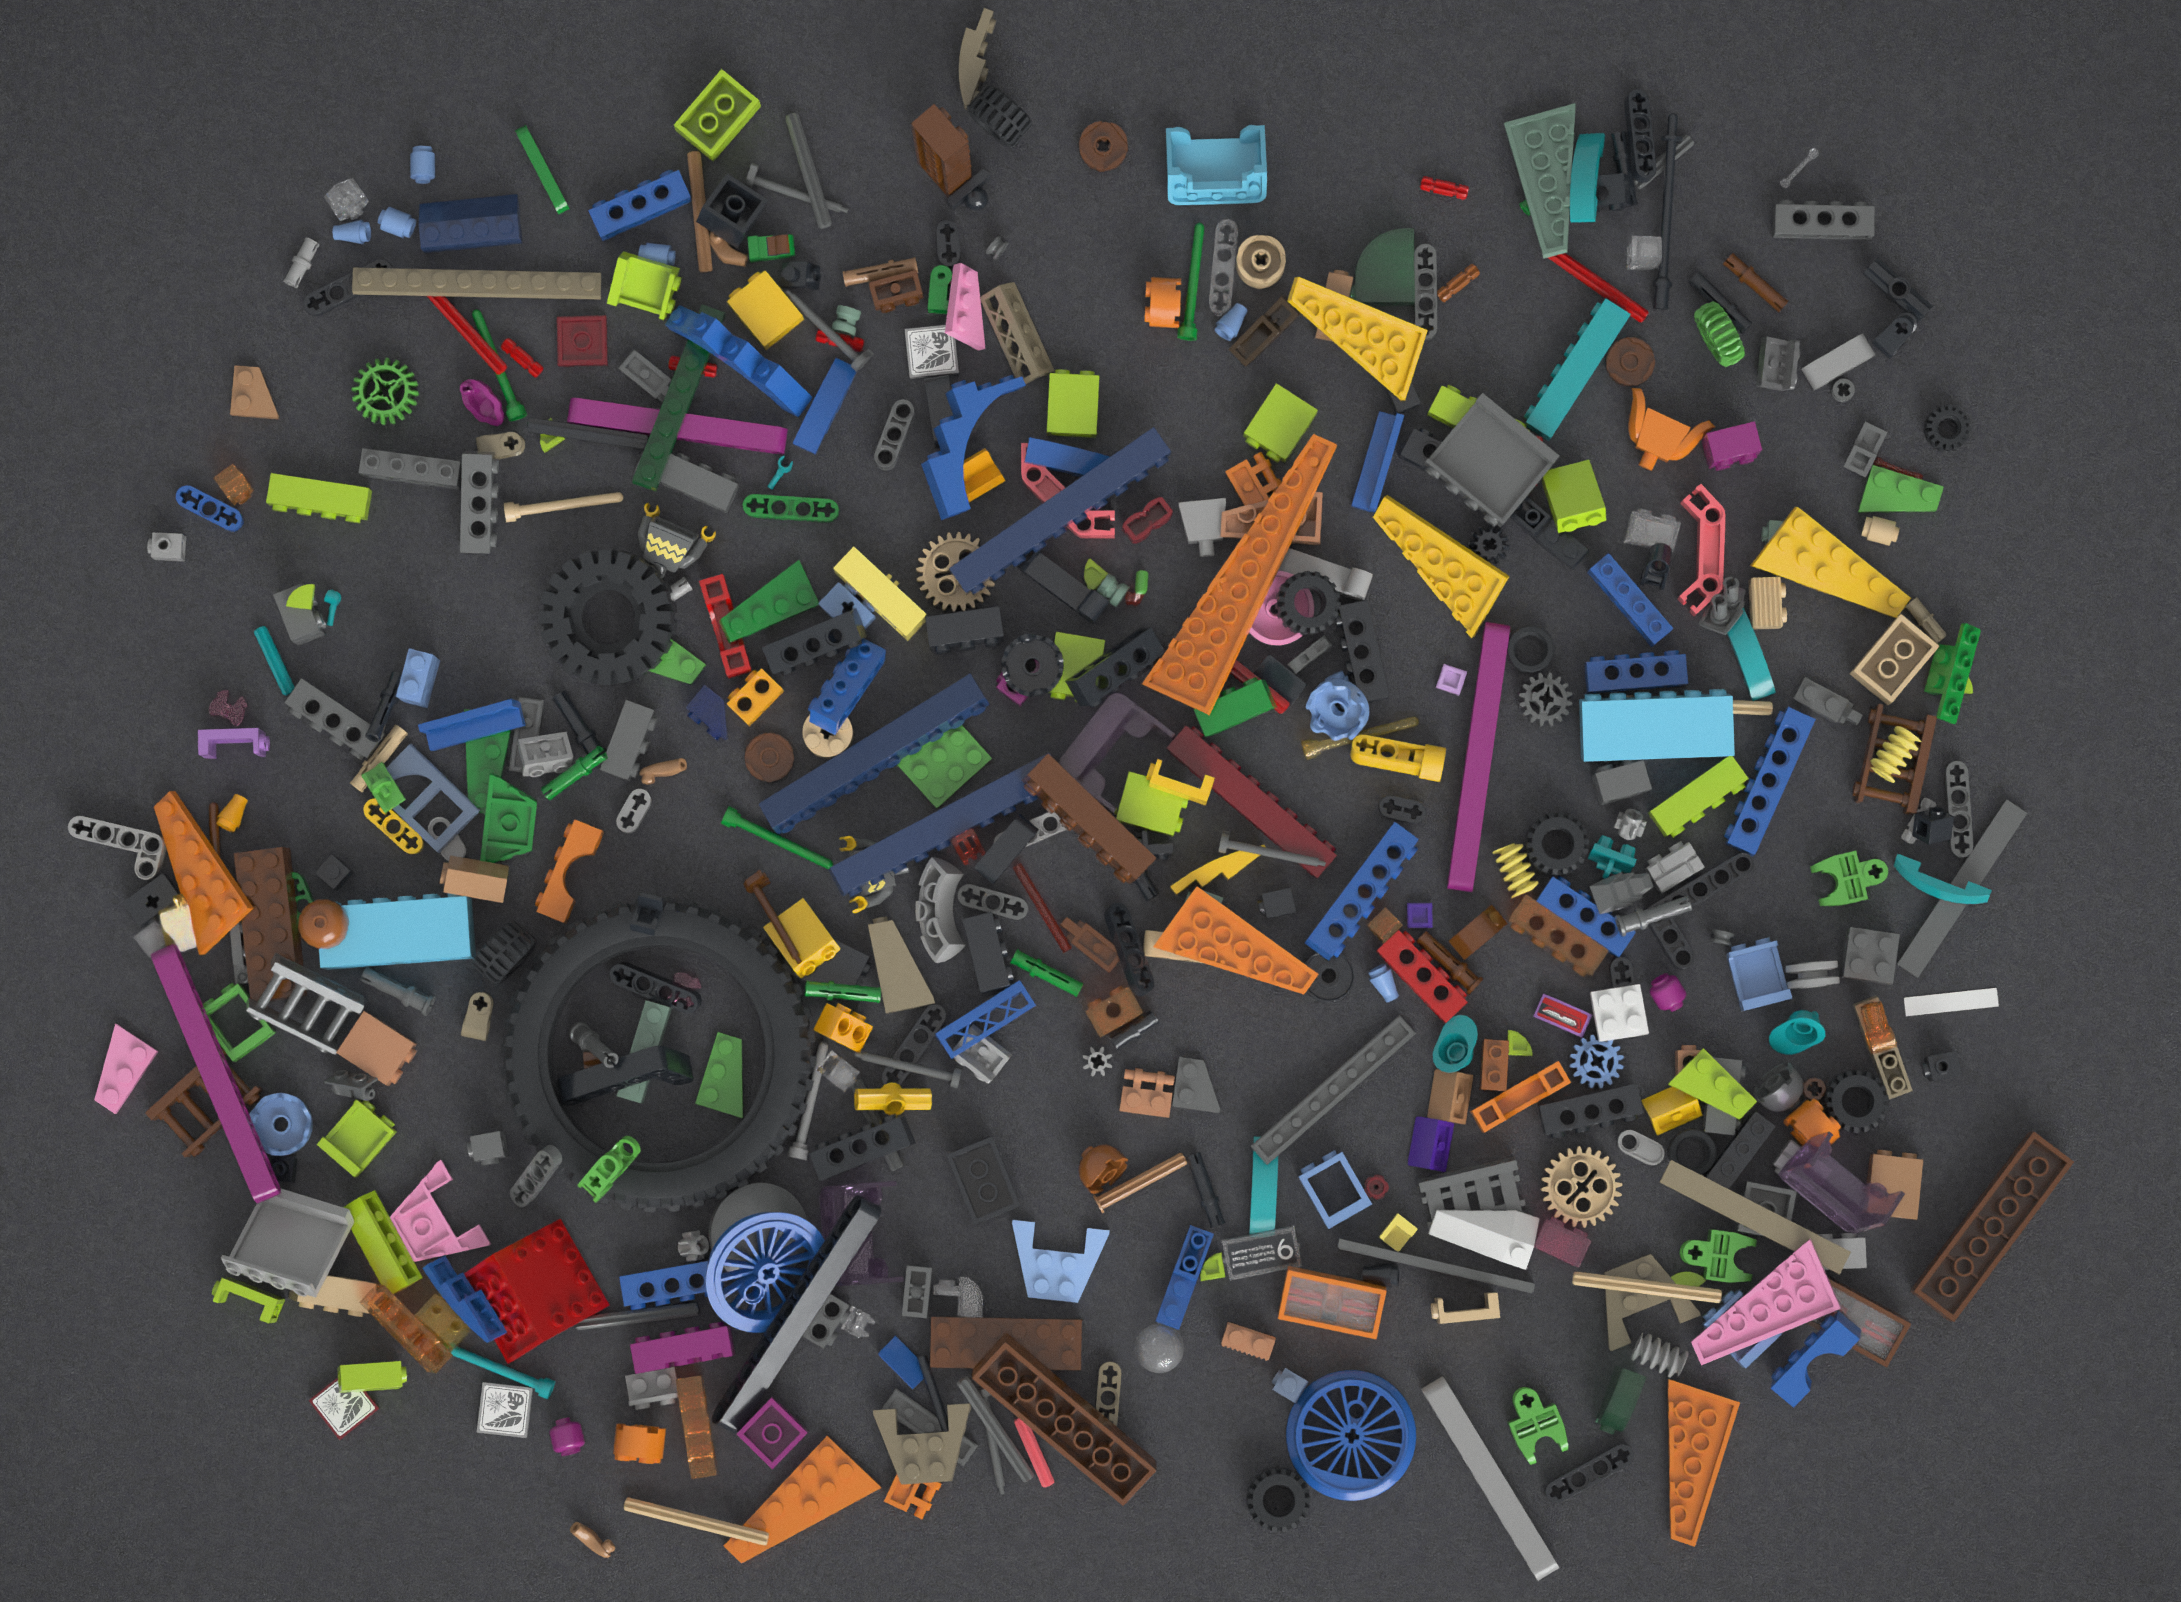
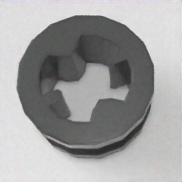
M1000 235L994 239L986 251V254L993 255L994 260H997L1009 244L1007 241L1003 242Z
M1839 379L1831 389L1832 397L1838 402H1847L1855 392L1854 384L1848 379ZM1840 384L1841 387L1846 385L1849 395L1846 397L1845 394L1842 396L1838 395L1839 388L1837 386Z
M1712 929L1714 937L1710 938V942L1732 946L1730 939L1734 937L1733 933Z

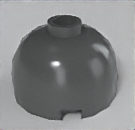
M1782 1063L1765 1073L1761 1078L1765 1082L1760 1088L1756 1085L1753 1090V1096L1764 1108L1773 1112H1782L1788 1109L1792 1110L1798 1106L1804 1084L1800 1074L1791 1063H1788V1066Z

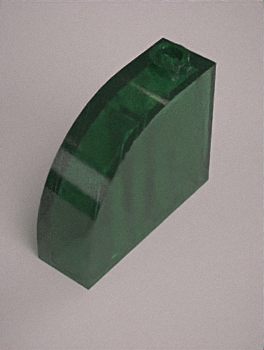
M1414 228L1390 230L1373 239L1365 247L1356 266L1354 285L1351 286L1350 291L1351 299L1368 306H1414Z
M1615 1366L1595 1423L1601 1425L1599 1430L1614 1434L1615 1430L1622 1432L1625 1429L1641 1394L1646 1376Z

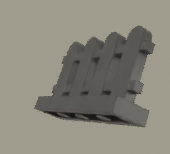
M1514 1156L1416 1179L1418 1189L1421 1193L1425 1192L1426 1195L1421 1197L1422 1203H1428L1431 1221H1427L1428 1228L1431 1227L1436 1210H1445L1442 1199L1452 1197L1455 1210L1471 1211L1467 1193L1475 1191L1480 1209L1473 1211L1517 1210L1522 1212L1521 1206L1526 1204L1524 1198L1519 1199L1515 1182L1520 1181L1519 1174H1513V1171L1518 1170L1517 1161ZM1498 1175V1179L1489 1181L1490 1176ZM1474 1181L1473 1185L1465 1186L1464 1184L1465 1182ZM1448 1186H1449V1188H1450V1190H1448V1191H1444V1192H1441V1191H1440V1188H1444V1187H1448ZM1496 1186L1501 1187L1504 1203L1498 1205L1494 1203L1491 1190L1492 1187Z

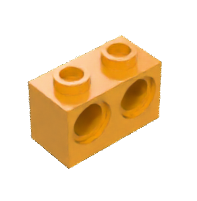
M762 668L758 672L756 670L752 671L745 679L747 684L741 690L737 687L728 696L730 701L727 705L749 727L784 692ZM759 681H767L769 689L765 693H758L756 691V684ZM744 698L750 699L752 702L751 708L748 711H741L738 708L740 700Z
M826 1003L813 1030L860 1053L873 1026L864 1022L866 1017L854 1011L850 1015L851 1009L839 1003L836 1007Z

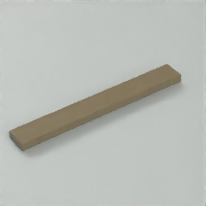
M1670 1160L1659 1183L1794 1252L1811 1238L1823 1267L1837 1274L1841 1273L1851 1253L1841 1246L1673 1160Z

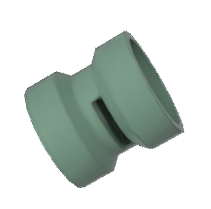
M838 305L836 310L837 319L833 322L831 329L838 333L855 336L857 330L855 324L860 319L861 311Z
M1109 573L1096 592L1103 597H1109L1110 604L1117 607L1130 587L1125 583L1118 585L1116 577Z

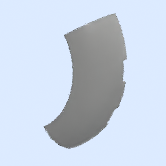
M931 857L919 881L921 888L919 901H916L915 911L916 921L920 922L923 945L934 962L940 963L954 957L966 945L957 931L953 917L955 891L964 874L949 862Z

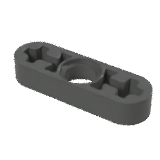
M971 884L962 886L958 891V900L965 907L987 913L992 912L994 915L1012 920H1021L1028 913L1027 903L1019 897ZM972 889L974 895L980 896V891L985 892L982 898V907L976 906L979 902L978 900L971 899L969 903L965 902V897L962 896V893ZM991 895H995L1000 899L999 907L994 910L986 906V899ZM1004 898L1010 899L1007 903L1014 906L1016 902H1020L1024 912H1019L1017 916H1014L1013 910L1006 908V913H1001L1000 911L1004 907Z

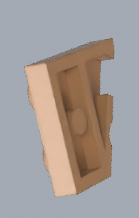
M234 366L231 416L279 419L278 411L275 408L272 396L259 367Z

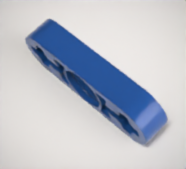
M186 485L178 489L176 501L183 508L231 532L237 531L242 527L244 518L237 509L192 486ZM192 491L191 496L200 501L197 510L194 509L197 506L191 501H187L186 504L184 503L183 493L188 494ZM207 502H214L217 509L213 515H205L203 512V506ZM222 507L226 508L223 511L224 514L228 516L236 514L235 518L238 520L236 524L231 523L230 526H227L228 521L222 517L219 518V521H216L222 512Z

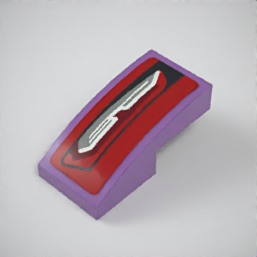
M1543 994L1533 1017L1583 1038L1592 1015Z

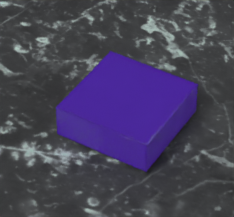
M1407 903V928H1433L1432 903Z

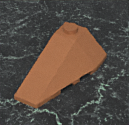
M1315 492L1291 542L1292 544L1320 545L1323 492ZM1268 499L1222 512L1220 537L1242 539L1244 534H1247L1254 524L1257 515L1263 511L1269 502Z

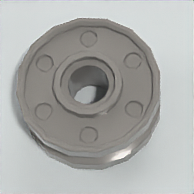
M1815 961L1785 966L1786 973L1797 974L1798 979L1787 982V989L1814 988L1839 984V977L1828 976L1827 973L1828 970L1838 967V961Z

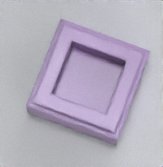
M1443 664L1436 688L1459 696L1467 671Z

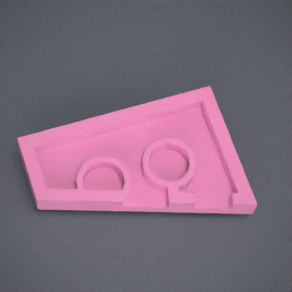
M958 263L953 266L945 333L979 351L985 349L978 272L962 263Z
M115 1024L94 1100L114 1114H117L158 1051L118 1024Z

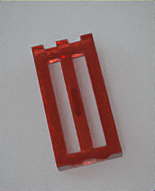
M973 828L951 840L964 865L969 864L967 859L970 857L973 861L978 859L977 853L980 852L982 856L986 854ZM969 836L972 837L976 845L973 849L967 840ZM960 841H963L968 850L966 853H963L958 844Z

